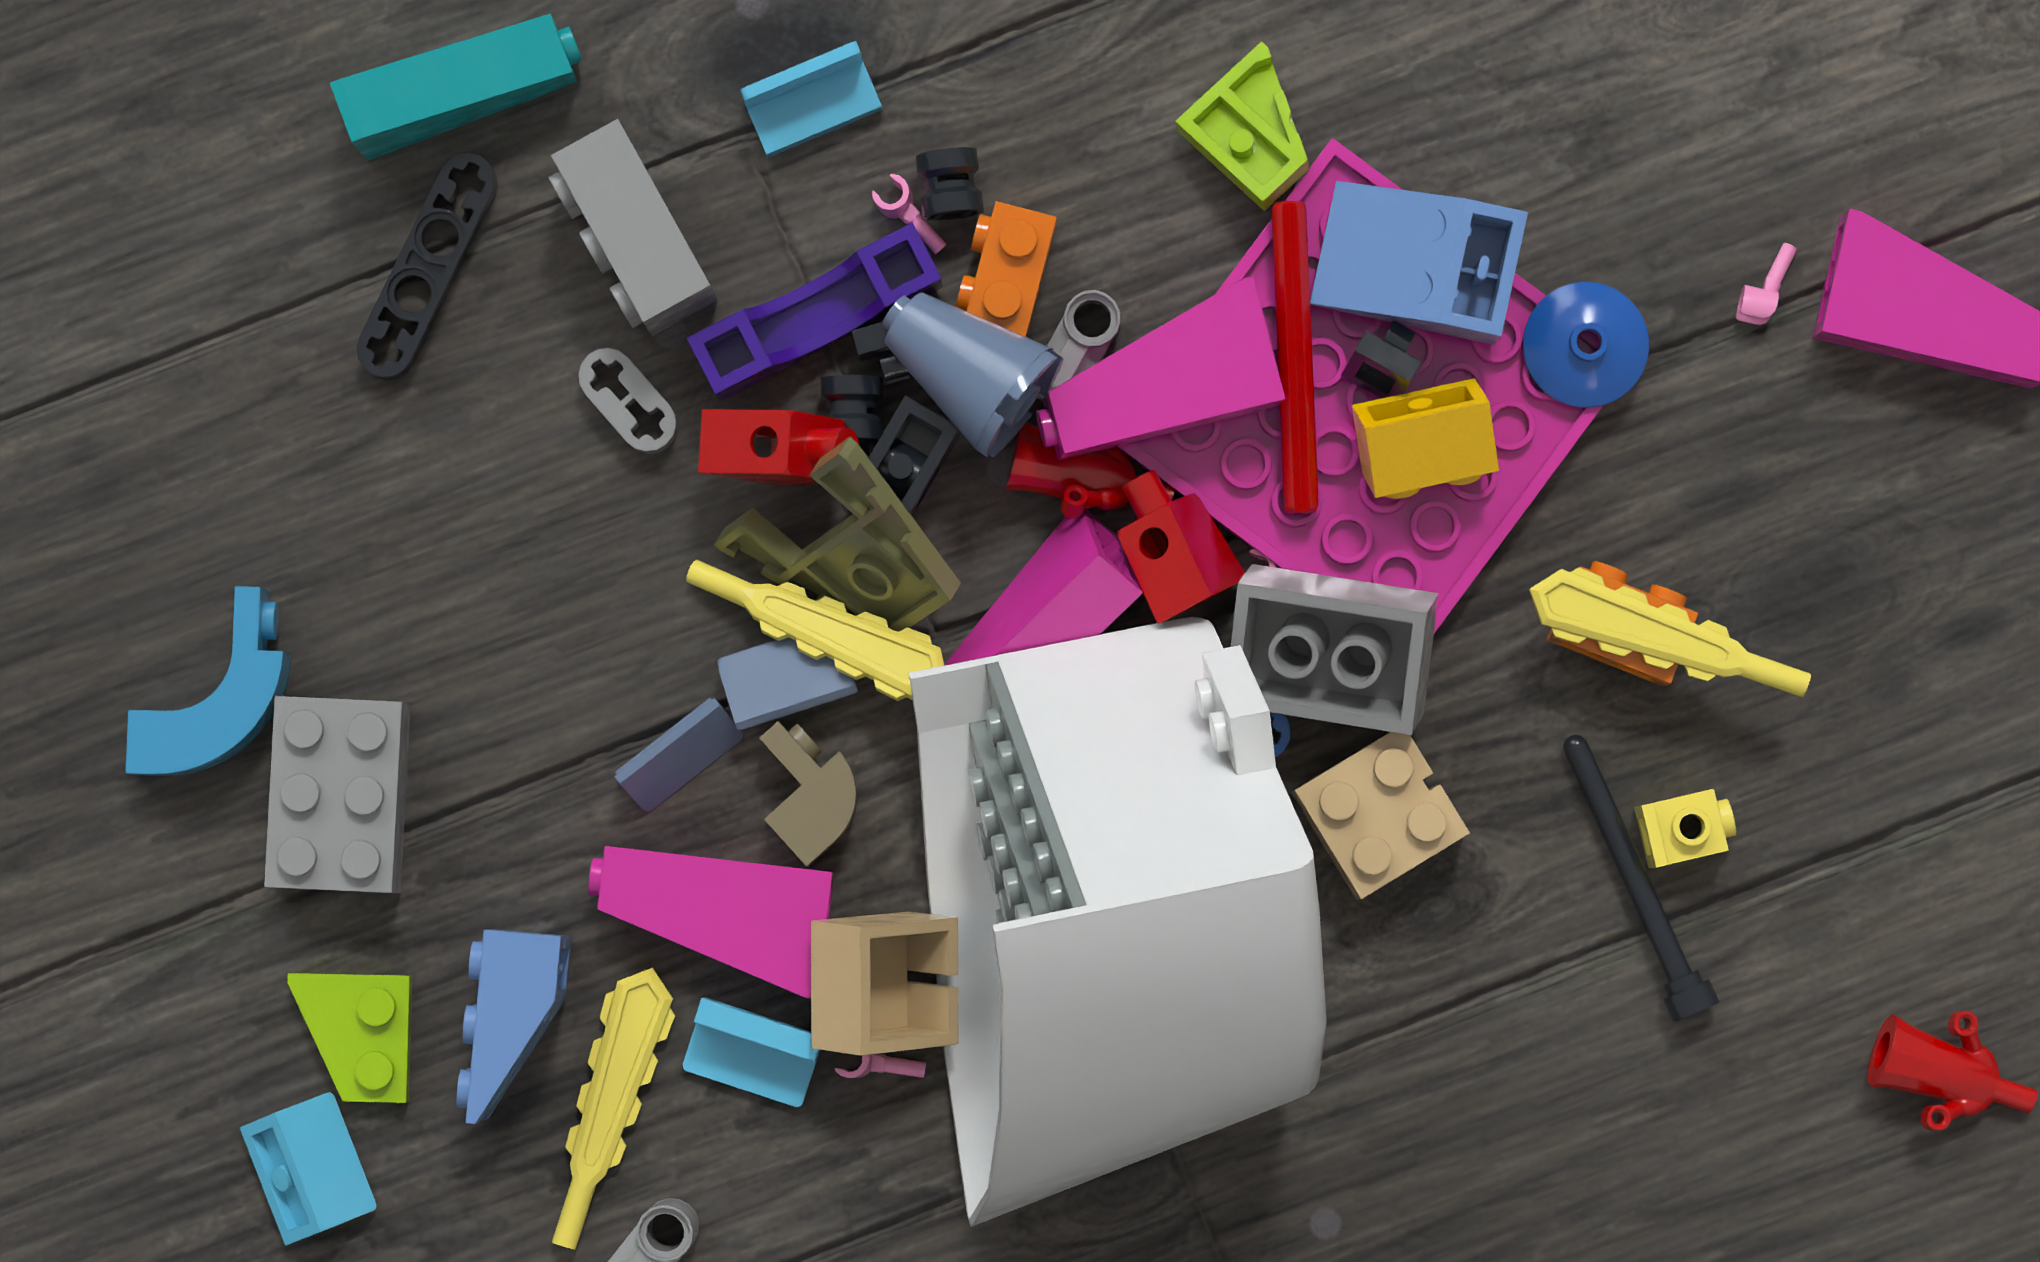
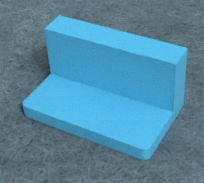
M856 41L740 89L744 104L767 158L882 110V105L863 63L861 51Z
M707 997L701 998L694 1019L696 1025L683 1061V1069L687 1072L794 1107L801 1106L820 1053V1049L812 1048L811 1031Z
M332 1093L322 1094L240 1127L285 1246L376 1209L374 1196L335 1096Z

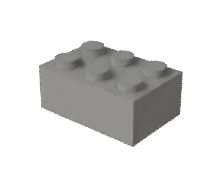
M618 119L551 155L559 171L548 178L571 218L574 219L581 214L586 218L589 227L580 231L579 234L602 274L612 268L617 274L620 282L610 287V290L632 328L644 323L653 337L717 301L707 278Z
M1252 564L1238 582L1231 647L1241 646L1266 704L1272 713L1412 735L1424 714L1439 593Z
M275 696L264 887L401 893L411 705L395 701Z

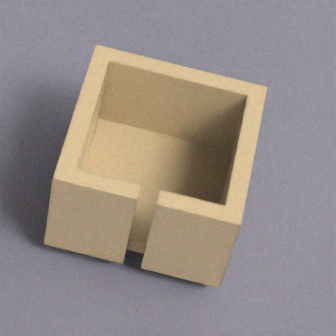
M1389 732L1291 792L1356 900L1363 899L1470 834L1442 786L1439 784L1428 789L1423 779L1433 774L1412 737L1407 734Z
M899 912L811 921L812 1048L854 1055H870L959 1044L958 987L907 981V970L941 975H958V917Z

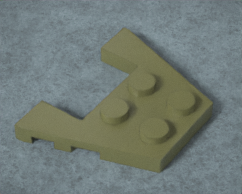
M851 437L821 457L809 475L853 513L850 517L806 548L801 549L752 507L726 526L714 543V546L732 558L735 557L738 550H741L762 562L765 566L761 574L779 585L791 579L819 595L816 601L825 596L845 604L847 613L857 616L866 611L886 619L888 628L898 632L907 627L910 628L951 601L961 584L868 456Z

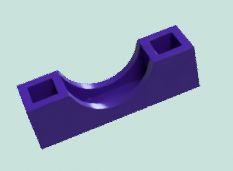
M912 222L857 250L847 260L815 280L769 302L742 309L687 337V340L720 402L852 334L853 330L867 327L885 318L891 307L903 295L911 300L921 292L930 295L943 288L942 278Z

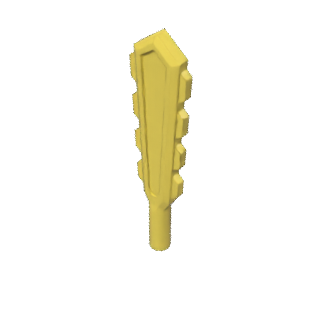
M695 560L689 568L686 578L688 583L746 608L752 618L760 622L762 633L778 641L788 637L795 640L799 652L815 660L826 656L834 660L837 671L855 680L865 676L874 680L877 691L896 701L906 697L913 700L908 673L945 666L941 648L932 645L930 636L908 627L899 632L888 628L886 619L866 611L857 616L849 614L844 603L826 596L817 601L807 598L805 588L789 582L779 586L752 584L699 560Z
M1578 567L1572 572L1560 569L1528 589L1541 625L1550 627L1556 638L1577 644L1586 638L1596 640L1601 651L1624 657L1631 651L1641 653L1645 664L1662 669H1667L1675 663L1683 665L1688 676L1703 681H1709L1716 675L1721 677L1739 675L1802 698L1808 688L1811 678L1810 673L1747 652L1738 641L1730 638L1727 627L1710 620L1700 625L1692 623L1689 620L1687 611L1668 603L1659 608L1653 607L1648 604L1645 594L1626 586H1622L1615 591L1605 587L1602 576Z
M654 968L617 981L616 989L605 995L600 1019L606 1026L604 1035L593 1041L588 1060L589 1066L594 1071L592 1081L581 1086L576 1105L583 1114L581 1123L570 1128L565 1146L572 1156L570 1161L572 1180L552 1239L554 1244L576 1250L596 1185L607 1175L610 1167L620 1164L627 1145L621 1135L625 1127L635 1124L642 1106L637 1093L640 1086L651 1082L658 1064V1059L653 1053L657 1042L667 1039L674 1022L675 1014L670 1008L674 998Z

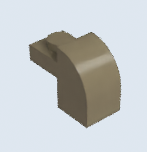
M777 721L759 739L796 778L801 786L764 820L806 867H810L849 828L857 807L856 779L851 766L840 751L825 765L820 767L813 759L822 750L798 723L787 731Z

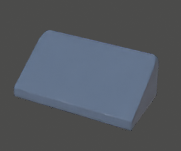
M789 637L781 641L774 640L721 657L717 662L737 731L858 692L855 680L837 671L834 660L826 656L815 660L799 652L797 642Z
M709 698L615 772L617 775L614 777L643 810L647 812L652 811L740 742L743 738V733L741 730L737 731L735 722L718 700Z

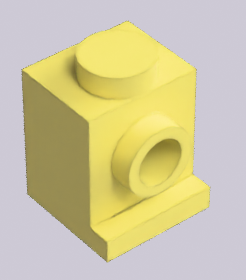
M1714 789L1634 807L1648 868H1657L1729 851L1726 838L1736 836L1735 820L1728 799L1717 801ZM1688 814L1696 816L1701 822V832L1694 839L1684 837L1680 831V822Z

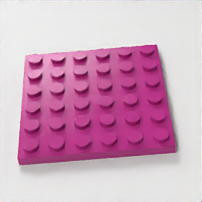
M1333 138L1285 200L1300 201L1306 205L1310 299L1336 181L1403 190ZM1271 219L1216 294L1241 279L1254 276L1278 368ZM1515 273L1502 336L1495 345L1405 326L1416 332L1405 353L1421 361V364L1404 393L1475 378L1490 402L1499 471L1483 474L1480 479L1473 483L1465 485L1437 484L1420 488L1419 492L1415 495L1401 499H1392L1385 496L1375 498L1362 474L1352 405L1381 398L1344 378L1341 374L1365 332L1368 331L1383 340L1392 323L1310 305L1319 497V506L1315 512L1291 514L1287 513L1284 509L1280 404L1274 408L1115 447L1119 448L1148 472L1155 469L1160 480L1174 488V491L1182 497L1195 493L1201 499L1214 521L1249 547L1256 549L1270 559L1278 568L1439 593L1435 633L1603 406L1578 408L1565 405L1549 397L1533 381L1524 361L1523 334L1529 316L1546 295ZM1583 331L1577 337V345L1582 352L1592 354L1598 351L1600 341L1595 333Z

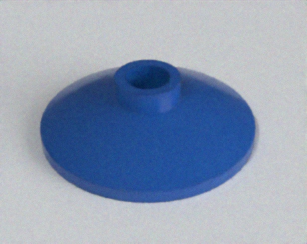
M1594 282L1568 284L1544 297L1528 318L1522 342L1526 367L1537 386L1552 399L1578 408H1593L1607 405L1625 395L1642 375L1649 353L1647 327L1637 307L1618 290ZM1591 331L1598 336L1600 346L1597 352L1587 354L1579 349L1577 337L1581 332Z

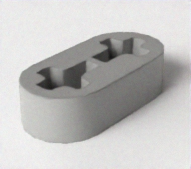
M611 348L597 349L584 359L578 374L580 386L589 400L622 438L636 451L645 454L659 453L668 448L676 438L678 430L677 417L667 401L633 362L619 350ZM603 362L609 368L616 366L618 363L623 366L624 370L620 372L618 378L629 392L623 400L620 401L607 387L602 388L598 392L593 389L592 385L598 380L593 369L598 364ZM637 401L645 412L650 415L655 414L659 410L664 413L665 417L659 423L660 428L664 432L660 438L654 440L647 434L640 439L634 436L633 432L637 430L639 424L628 411V408Z

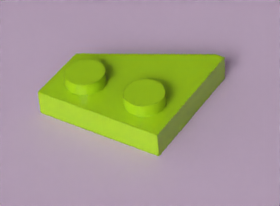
M1262 41L1175 121L1177 132L1263 211L1269 208L1309 170L1308 159L1299 133H1297L1286 96L1281 89L1269 48Z
M288 973V985L342 1101L409 1102L412 976Z

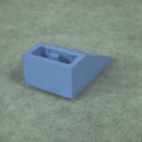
M1336 181L1310 305L1391 323L1395 320L1405 326L1495 345L1502 336L1528 212L1466 198Z
M484 929L483 941L472 942L469 958V980H479L477 1004L466 1006L463 1022V1044H473L471 1068L460 1070L456 1099L457 1108L467 1109L466 1123L476 1124L489 1119L566 1000L572 936Z

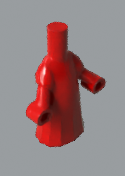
M1027 422L1018 435L1006 490H1024L1062 499L1060 510L1063 515L1068 518H1077L1082 515L1085 509L1097 507L1099 510L1106 512L1124 508L1129 501L1121 487L1139 476L1136 475L1134 467L1126 454L1117 447L1058 460L1055 447L1045 448L1038 427ZM1162 482L1172 501L1175 489Z
M1954 1012L1948 1021V1031L1951 1035L1960 1037L1962 1048L1908 1024L1895 1014H1892L1884 1021L1870 1056L1867 1071L1868 1083L1871 1087L1896 1089L1947 1100L1943 1105H1929L1924 1108L1920 1122L1926 1130H1944L1951 1121L1959 1116H1975L1986 1110L1993 1102L2025 1113H2030L2034 1108L2037 1100V1090L2000 1077L1998 1064L1993 1053L1986 1046H1982L1977 1031L1978 1019L1972 1012ZM1961 1019L1965 1022L1963 1029L1959 1025ZM1934 1113H1936L1938 1116V1120L1936 1123H1934V1121L1932 1120V1116Z

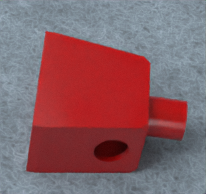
M702 409L698 473L769 485L818 484L809 475L819 459L849 437L858 444L859 441L856 433L851 428H847L842 419L791 410ZM754 438H772L770 456L760 457L756 454L753 447Z
M1155 469L1121 487L1138 520L1117 531L1118 539L1158 624L1191 610L1238 584L1245 572L1201 499L1195 493L1171 501Z

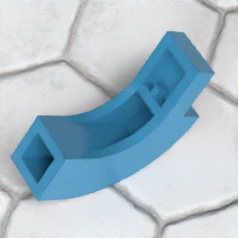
M235 586L231 662L223 681L209 697L192 707L175 711L128 710L127 774L172 776L208 769L239 753L265 728L274 715L275 696H283L292 659V654L284 651H267V640H276L279 628L278 603L269 602L268 590L261 587Z

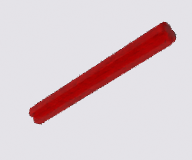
M1281 201L1274 203L1272 208L1278 372L1285 395V400L1280 403L1284 509L1287 513L1308 514L1317 510L1319 497L1307 213L1304 202Z

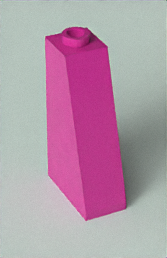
M1848 209L1839 217L1812 338L2029 389L2040 385L2039 310L1862 211Z
M1254 276L1237 281L1050 390L1042 399L1045 409L1036 411L1038 429L1044 447L1054 446L1058 460L1274 408L1285 400V395Z
M1087 509L1077 518L1065 516L944 665L1100 635L1143 593L1118 536Z
M605 846L603 859H592L588 895L599 896L597 909L800 996L811 998V921L829 919L834 873Z

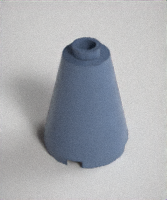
M923 292L917 294L911 300L905 295L900 297L891 307L882 323V326L888 330L884 340L885 345L973 448L987 458L989 455L994 457L1003 450L1033 415L1029 411L1030 407L1039 393L1044 397L1048 393L1061 370L1064 360L1063 357L1046 345Z

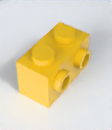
M1475 378L1352 405L1362 474L1375 498L1383 496L1392 499L1406 498L1418 493L1420 488L1442 483L1451 485L1470 484L1480 479L1483 474L1499 471L1490 402Z

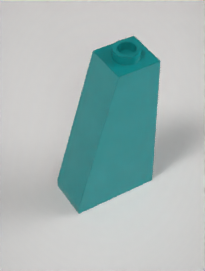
M550 13L330 82V86L351 142L364 158L369 161L577 83L572 65L583 60L570 26L558 30Z

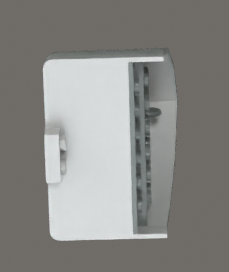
M1189 617L908 673L917 725L930 914L958 917V975L936 974V983L938 985L958 987L959 1044L943 1046L966 1211L970 1226L980 1224L1308 1095L1316 1087L1319 1079L1327 1022L1320 911L1314 855L1277 771L1270 710L1241 646L1223 648L1216 630L1210 621L1203 618Z

